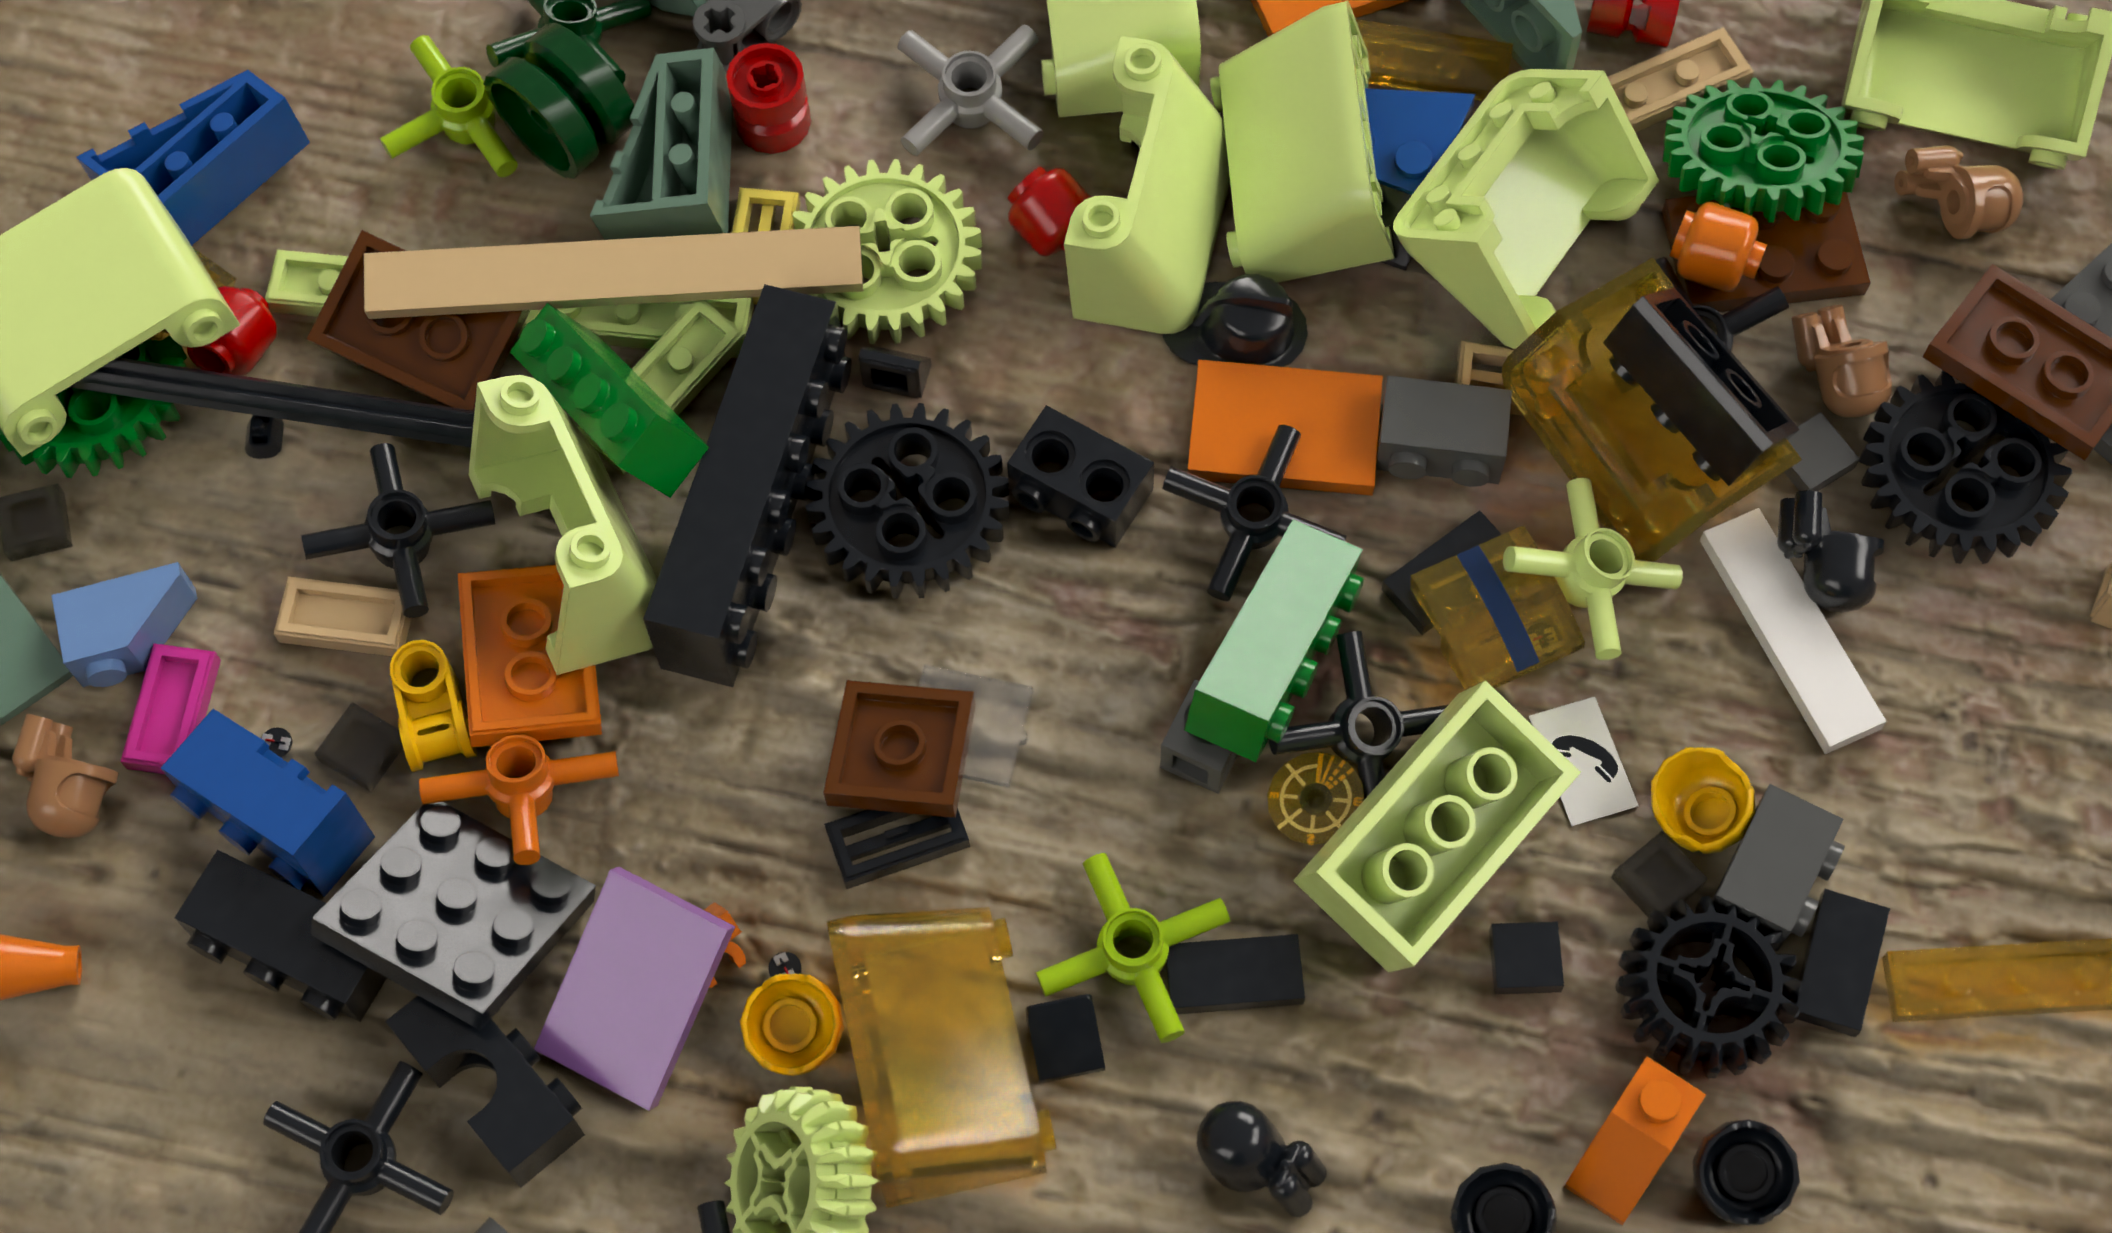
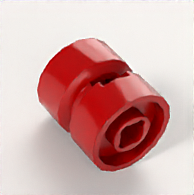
M1593 0L1586 32L1618 39L1625 31L1632 32L1637 43L1667 49L1675 25L1680 0H1640L1643 3L1640 5H1633L1634 0Z
M755 44L738 52L729 63L726 74L737 134L745 145L757 152L775 154L786 152L799 145L808 134L811 124L801 61L793 51L779 44Z

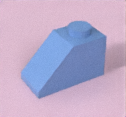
M176 562L51 595L63 664L82 687L90 685L94 687L113 686L124 681L127 675L146 671L153 644L164 645L197 600L195 586L180 564Z

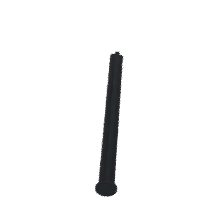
M120 357L70 386V388L465 447H471L473 410Z

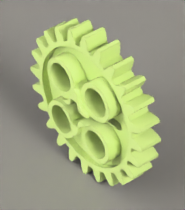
M898 159L893 160L888 173H880L875 161L869 160L866 175L859 177L848 165L844 167L846 182L841 185L827 176L823 178L824 197L810 192L805 194L808 212H793L792 217L795 229L846 227L850 225L862 227L860 228L862 275L870 279L863 284V291L807 294L836 301L839 320H843V328L847 329V339H850L862 327L867 329L869 344H875L881 330H889L896 344L901 342L902 328L908 326L921 338L925 336L924 320L931 318L941 326L946 325L944 306L947 305L954 309L962 310L964 308L962 290L975 291L976 274L974 271L982 269L981 250H979L982 247L981 229L975 227L974 208L964 207L961 189L946 193L944 175L939 174L927 183L924 179V169L921 164H918L909 175L901 174V166ZM909 217L921 219L914 224L900 223L901 220ZM936 242L937 245L933 246L931 243ZM915 269L930 271L921 277L907 275V273Z

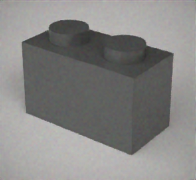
M1387 376L1381 409L1376 470L1389 471L1392 475L1402 479H1419L1424 476L1449 478L1457 484L1469 487L1482 486L1487 483L1499 484L1507 455L1512 390Z
M1769 784L1756 806L1755 815L1744 838L1740 840L1714 894L1712 901L1715 912L1722 914L1726 906L1735 905L1738 909L1737 918L1747 922L1750 917H1759L1761 925L1758 931L1764 937L1771 932L1782 931L1783 941L1776 948V951L1780 949L1790 933L1802 937L1819 901L1808 897L1817 877L1825 881L1829 880L1844 850V845L1834 841L1844 819Z

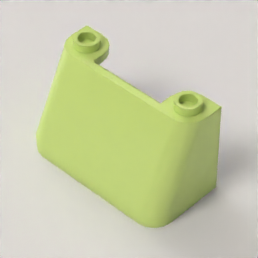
M1046 0L1051 34L1052 59L1041 60L1044 95L1056 96L1058 118L1123 111L1121 90L1117 87L1113 78V59L1120 35L1151 40L1162 44L1170 51L1199 88L1201 39L1196 0Z
M1863 0L1841 106L1846 108L1845 112L1852 114L1850 120L1857 121L1858 127L1884 131L1886 130L1887 123L1897 124L2030 153L2029 163L2045 168L2064 170L2067 160H2081L2087 154L2112 57V11L2092 7L2089 10L2088 16L2068 13L2067 19H2065L2068 10L2066 7L2056 5L2049 10L2006 0Z
M1349 1L1323 6L1219 64V76L1210 79L1215 109L1218 113L1223 112L1235 231L1227 232V247L1233 267L1243 266L1245 274H1259L1271 278L1278 283L1395 259L1391 230L1389 227L1384 226L1381 219L1383 194L1376 177L1365 88H1369L1368 78H1371L1368 51Z
M1120 35L1113 59V78L1117 87L1121 90L1123 115L1119 126L1120 141L1132 143L1133 140L1139 146L1140 151L1127 199L1114 196H1094L1080 203L1070 218L1064 241V251L1072 315L1074 319L1159 334H1175L1190 326L1198 313L1230 185L1224 119L1170 51L1162 44L1151 40Z
M1521 70L1501 80L1490 91L1397 214L1393 222V230L1407 253L1505 346L1514 349L1538 351L1557 322V313L1551 302L1546 298L1536 296L1590 220L1622 221L1632 217L1638 212L1642 203L1659 182V179L1604 70Z
M120 168L106 172L0 235V429L22 457L51 441L60 433L65 425L67 414L61 401L56 396L58 393L162 330L166 329L172 339L179 345L191 348L208 345L240 326L239 321L184 233L148 181L138 171Z
M511 375L478 382L468 474L478 498L490 497L492 491L503 493L516 502L515 507L519 516L550 509L562 535L555 552L556 568L564 584L558 629L547 635L545 649L556 675L652 649L653 646L643 618L657 578L600 456L541 382L524 375Z

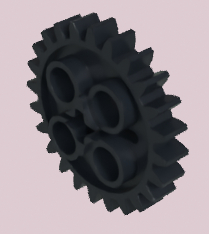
M1943 370L1935 382V387L1923 374L1917 376L1911 391L1901 385L1897 387L1890 403L1884 402L1880 405L1873 418L1876 422L1870 423L1863 437V440L1869 444L1865 445L1859 457V462L1870 467L1863 476L1861 483L1865 487L1880 488L1870 503L1871 508L1881 509L1890 507L1893 512L1885 527L1891 529L1903 523L1908 526L1910 530L1905 544L1908 546L1916 543L1922 536L1929 539V556L1933 558L1940 552L1943 545L1952 547L1955 563L1958 564L1962 563L1970 549L1975 550L1982 564L1989 562L1996 551V546L2007 558L2013 557L2021 542L2032 546L2042 533V529H2049L2059 514L2055 509H2060L2069 494L2062 487L2071 476L2072 469L2059 464L2068 453L2067 449L2057 443H2050V438L1962 382L1955 383L1954 378ZM1956 421L1969 423L1976 432L1964 430ZM2002 435L2005 437L2004 440L1989 447L1978 464L1968 463L1995 436ZM1909 454L1924 457L1931 466L1917 464L1911 459ZM1999 465L2012 467L2018 472L2020 477L2008 475ZM1952 466L1957 469L1961 468L1946 483L1945 487L1935 495L1927 496L1924 494L1925 491L1942 483ZM1952 499L1966 501L1973 507L1975 512L1962 510Z
M897 403L892 404L890 420L883 422L871 409L867 411L868 428L861 430L849 421L846 422L844 425L848 441L843 443L836 439H827L828 455L832 460L815 458L813 465L815 475L819 479L807 481L806 484L808 497L813 500V502L806 505L809 523L816 524L812 528L815 544L827 545L824 549L827 564L831 566L844 561L842 569L844 579L847 582L852 581L864 572L866 588L869 593H873L882 581L889 582L892 598L898 599L904 584L913 583L918 597L924 598L927 581L934 579L941 589L945 592L950 591L949 573L954 570L962 577L970 580L973 577L970 558L973 557L986 563L991 560L990 546L986 541L1002 542L1004 538L1003 525L998 521L1009 519L1010 516L1009 501L1002 499L1010 495L1008 477L999 476L1003 472L1001 455L988 456L990 453L989 437L984 435L971 440L972 425L968 419L959 423L954 429L951 428L949 410L946 408L938 413L934 421L926 419L924 403H918L912 418H904ZM918 454L928 458L925 463L919 466L910 467L901 463L905 457ZM875 462H882L891 472L892 479L873 464ZM895 484L900 489L901 494L904 496V498H901L898 501ZM869 489L878 493L874 499L867 502H858L850 498L860 490ZM950 498H957L966 502L962 508L956 511H947L938 507L942 501ZM919 500L921 515L912 504ZM925 522L928 525L930 524L935 531L944 537L935 539L926 529ZM907 533L917 538L906 547H896L888 543L893 536Z

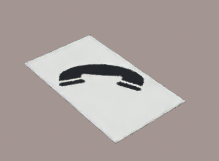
M1595 696L1529 716L1532 726L1581 772L1560 796L1571 826L1639 806Z

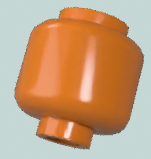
M1706 202L1698 208L1696 213L1689 210L1686 211L1669 257L1678 260L1677 271L1684 279L1721 292H1729L1737 287L1742 276L1754 280L1767 244L1756 241L1759 231L1756 218L1714 202Z

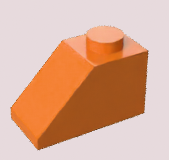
M1646 1056L1563 1187L1620 1225H1623L1707 1094Z

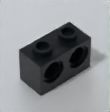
M1047 405L1007 462L1009 491L1012 492L1014 498L1020 504L1038 513L1046 510L1065 520L1067 526L1081 538L1091 542H1096L1100 539L1115 548L1150 496L1154 486L1153 461ZM1047 461L1059 462L1065 466L1062 470L1054 473H1046L1037 468L1040 464ZM1099 490H1111L1118 494L1119 497L1109 502H1100L1093 499L1090 495Z

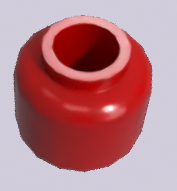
M1039 166L1027 175L1007 197V200L1012 204L1008 212V222L1038 255L1048 257L1056 254L1061 249L1064 251V241L1070 218L1075 208L1084 200L1091 198V196L1064 168L1046 171L1042 166Z
M218 287L239 321L240 326L208 345L187 347V354L191 361L201 370L240 376L247 375L276 339V321L269 311L270 308L267 301L256 291L248 288Z

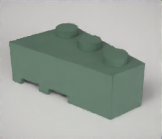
M714 48L655 55L630 116L633 127L623 151H616L610 165L613 176L603 200H596L590 214L592 221L604 240L728 233L733 109L726 80L727 73Z

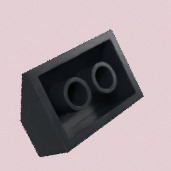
M1675 288L1642 296L1632 305L1603 341V344L1613 354L1609 358V362L1615 372L1629 385L1635 386L1639 384L1654 401L1650 408L1657 420L1670 432L1676 434L1680 431L1696 449L1692 453L1694 461L1714 481L1722 479L1728 486H1731L1742 480L1800 430Z

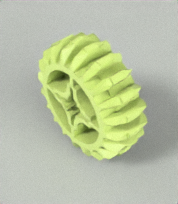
M794 1086L790 1087L789 1090H779L773 1094L762 1095L758 1107L746 1109V1126L734 1129V1138L737 1144L736 1151L726 1155V1158L732 1165L731 1178L724 1182L731 1189V1202L726 1207V1212L735 1215L736 1223L733 1233H869L865 1221L866 1215L877 1210L871 1200L872 1186L879 1182V1180L872 1177L871 1162L876 1157L877 1152L866 1148L865 1142L869 1134V1126L857 1123L858 1114L856 1106L844 1104L840 1094H833L827 1090H813L812 1087Z

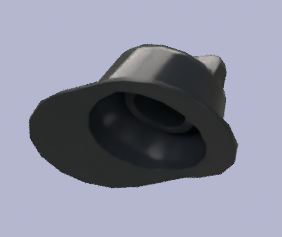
M1243 274L1227 282L1205 283L1199 310L1193 323L1185 330L1175 334H1163V339L1173 354L1185 362L1198 365L1199 359L1284 367L1291 364L1302 353L1308 331L1306 317L1298 304L1287 295L1282 286L1273 279L1259 274Z

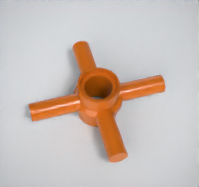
M510 735L498 740L490 747L486 755L485 769L420 778L419 790L422 804L488 795L495 802L498 811L505 817L510 818L514 861L520 865H531L540 859L537 816L541 815L550 806L553 799V787L619 777L616 751L551 760L545 754L543 746L536 739L526 735Z

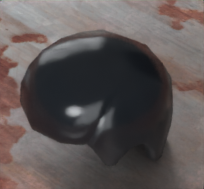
M1735 1120L1722 1124L1703 1137L1692 1161L1694 1187L1703 1204L1717 1217L1730 1223L1755 1226L1772 1221L1775 1216L1780 1215L1791 1205L1800 1183L1796 1152L1780 1132L1758 1121Z
M1506 1162L1479 1167L1458 1187L1450 1217L1454 1233H1556L1557 1224L1555 1202L1540 1177L1529 1169H1523L1518 1165Z

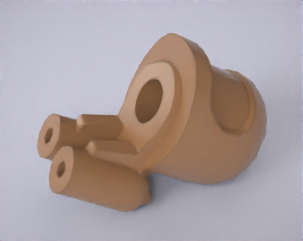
M1953 146L1913 148L1907 151L1905 157L1907 170H1900L1895 176L1894 185L1896 192L1899 195H1917L1937 199L1943 223L1949 234L1955 239H1969L1976 232L1996 233L2004 231L2018 219L2023 206V190L2019 179L2009 169L1998 165L1959 166L1963 153Z
M1843 305L1827 306L1818 309L1817 312L1803 313L1791 317L1798 360L1806 367L1808 372L1816 371L1822 400L1833 414L1850 418L1863 417L1878 411L1882 403L1888 402L1892 393V379L1889 369L1887 341L1873 342L1870 339L1852 340L1848 331Z
M26 714L12 756V762L16 767V773L27 777V780L31 782L26 801L28 817L35 827L52 836L69 839L85 836L98 825L100 820L99 810L103 797L110 787L116 784L119 773L106 767L73 760V740L71 739L73 727L53 722V720Z

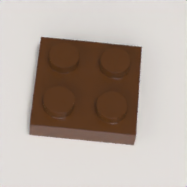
M847 680L823 792L826 805L956 818L976 708L974 691Z

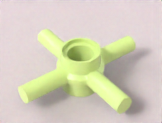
M1576 478L1566 484L1575 539L1564 548L1563 552L1508 546L1503 555V566L1508 572L1552 576L1554 586L1564 600L1574 606L1588 609L1596 658L1610 660L1617 658L1622 653L1612 597L1623 588L1624 584L1676 590L1682 583L1683 571L1678 564L1635 560L1631 545L1621 534L1612 529L1599 527L1591 480L1588 478Z

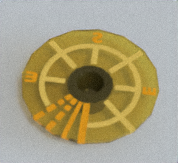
M1324 752L1301 754L1286 762L1273 776L1267 793L1268 812L1277 829L1291 840L1307 845L1326 844L1364 801L1363 784L1355 769L1339 756Z

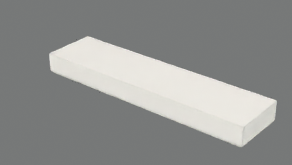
M1757 508L1703 531L1700 538L1703 548L1824 754H1828L1882 730L1887 722L1819 607L1806 593L1804 582L1790 559H1786L1784 553L1779 549L1777 537L1761 510Z

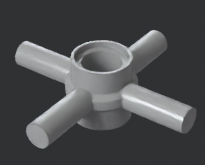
M1023 24L988 57L977 51H962L948 58L913 30L907 31L899 40L898 49L939 80L938 94L940 102L901 137V143L905 149L912 155L917 156L952 123L963 128H978L990 121L1026 149H1034L1040 143L1044 132L1001 99L1002 83L1000 78L1038 43L1039 40L1036 33L1029 26ZM966 88H977V89H978V90L973 91V92L961 91V90L966 89Z

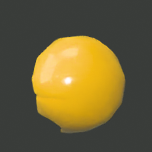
M1686 747L1662 762L1651 780V807L1657 822L1666 835L1679 846L1691 852L1699 851L1703 854L1724 851L1744 838L1756 812L1754 788L1751 786L1747 774L1724 751L1714 747Z
M779 974L765 980L747 998L740 1019L745 1049L764 1069L788 1076L802 1075L817 1070L836 1053L844 1031L839 1001L826 984L809 974Z

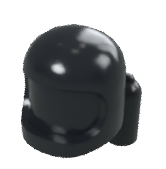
M1803 490L1796 492L1795 498L1781 499L1777 545L1784 553L1786 559L1793 557L1801 558L1804 554V589L1810 599L1821 609L1840 613L1858 610L1868 604L1876 592L1877 585L1874 581L1875 557L1884 553V540L1857 533L1831 530L1827 510L1825 507H1822L1821 492Z
M1227 1101L1216 1105L1207 1112L1198 1128L1196 1145L1200 1157L1211 1174L1223 1186L1237 1192H1251L1267 1187L1275 1200L1293 1217H1302L1311 1210L1313 1200L1308 1190L1310 1187H1317L1324 1182L1327 1170L1308 1143L1293 1141L1286 1145L1279 1131L1267 1116L1254 1105L1242 1101Z

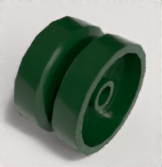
M547 23L525 42L523 47L525 60L518 57H507L485 77L484 86L488 98L500 118L530 153L550 170L562 177L575 179L596 160L599 154L597 142L614 144L633 127L630 116L634 109V104L624 85L609 65L589 44L566 27L558 23Z

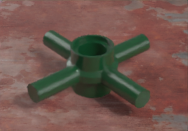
M527 0L542 16L539 19L538 28L486 46L487 57L491 65L496 68L507 57L523 59L525 42L545 24L558 23L573 31L589 44L609 65L623 84L626 79L625 72L598 44L601 40L602 32L648 17L652 13V8L649 0H621L597 8L594 0Z

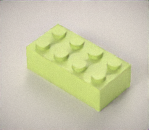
M1485 680L1459 693L1293 881L1388 973L1414 967L1581 772Z

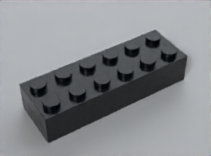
M766 284L763 286L708 438L707 445L709 448L700 460L643 618L659 666L663 670L733 687L740 667L748 669L752 663L758 640L757 632L753 631L759 611L768 612L772 605L777 587V576L772 574L778 556H787L791 550L796 532V520L791 519L797 501H806L808 499L806 484L807 481L814 480L815 476L814 465L810 464L816 446L825 447L826 441L830 437L834 414L829 408L835 392L844 393L851 374L852 359L846 357L844 352L847 341V329L840 327L836 301Z

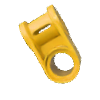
M412 640L402 645L391 659L390 676L399 713L398 728L411 771L413 773L422 771L424 763L461 753L466 758L477 756V748H471L468 712L463 702L459 680L444 651L435 643L427 640ZM426 668L439 670L437 677L430 684L424 687L411 686L413 677L419 671Z

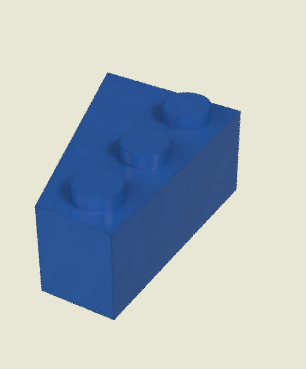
M249 70L179 104L183 113L151 129L144 122L128 130L132 139L100 155H97L92 148L77 156V160L91 181L113 169L129 168L138 171L148 181L192 246L310 143L286 98Z
M1365 88L1375 171L1379 184L1412 195L1472 117L1475 94Z
M212 709L161 767L162 771L176 787L170 794L171 798L200 820L209 812L224 823L218 830L219 833L243 853L250 855L255 848H258L273 859L268 869L284 883L298 890H301L307 884L325 897L372 842L375 835L346 792L333 784L326 791L307 777L310 771L294 759L287 763L269 750L270 746L264 740L217 710Z

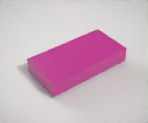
M153 644L120 760L126 769L165 774L161 767L206 717L221 662L215 651Z

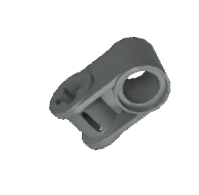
M709 0L700 5L693 17L694 32L700 40L697 49L714 48L727 73L729 63L738 52L751 45L772 43L785 36L798 20L802 8L801 0Z

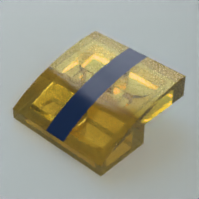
M1524 525L1411 575L1410 589L1441 636L1440 651L1465 690L1485 680L1495 689L1575 653L1585 646V640L1577 621L1554 576L1508 572L1504 569L1503 555L1508 546L1538 549Z

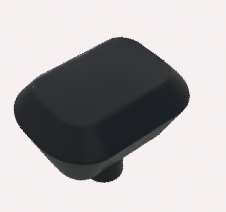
M253 415L247 425L246 454L256 459L272 458L279 454L283 440V420Z

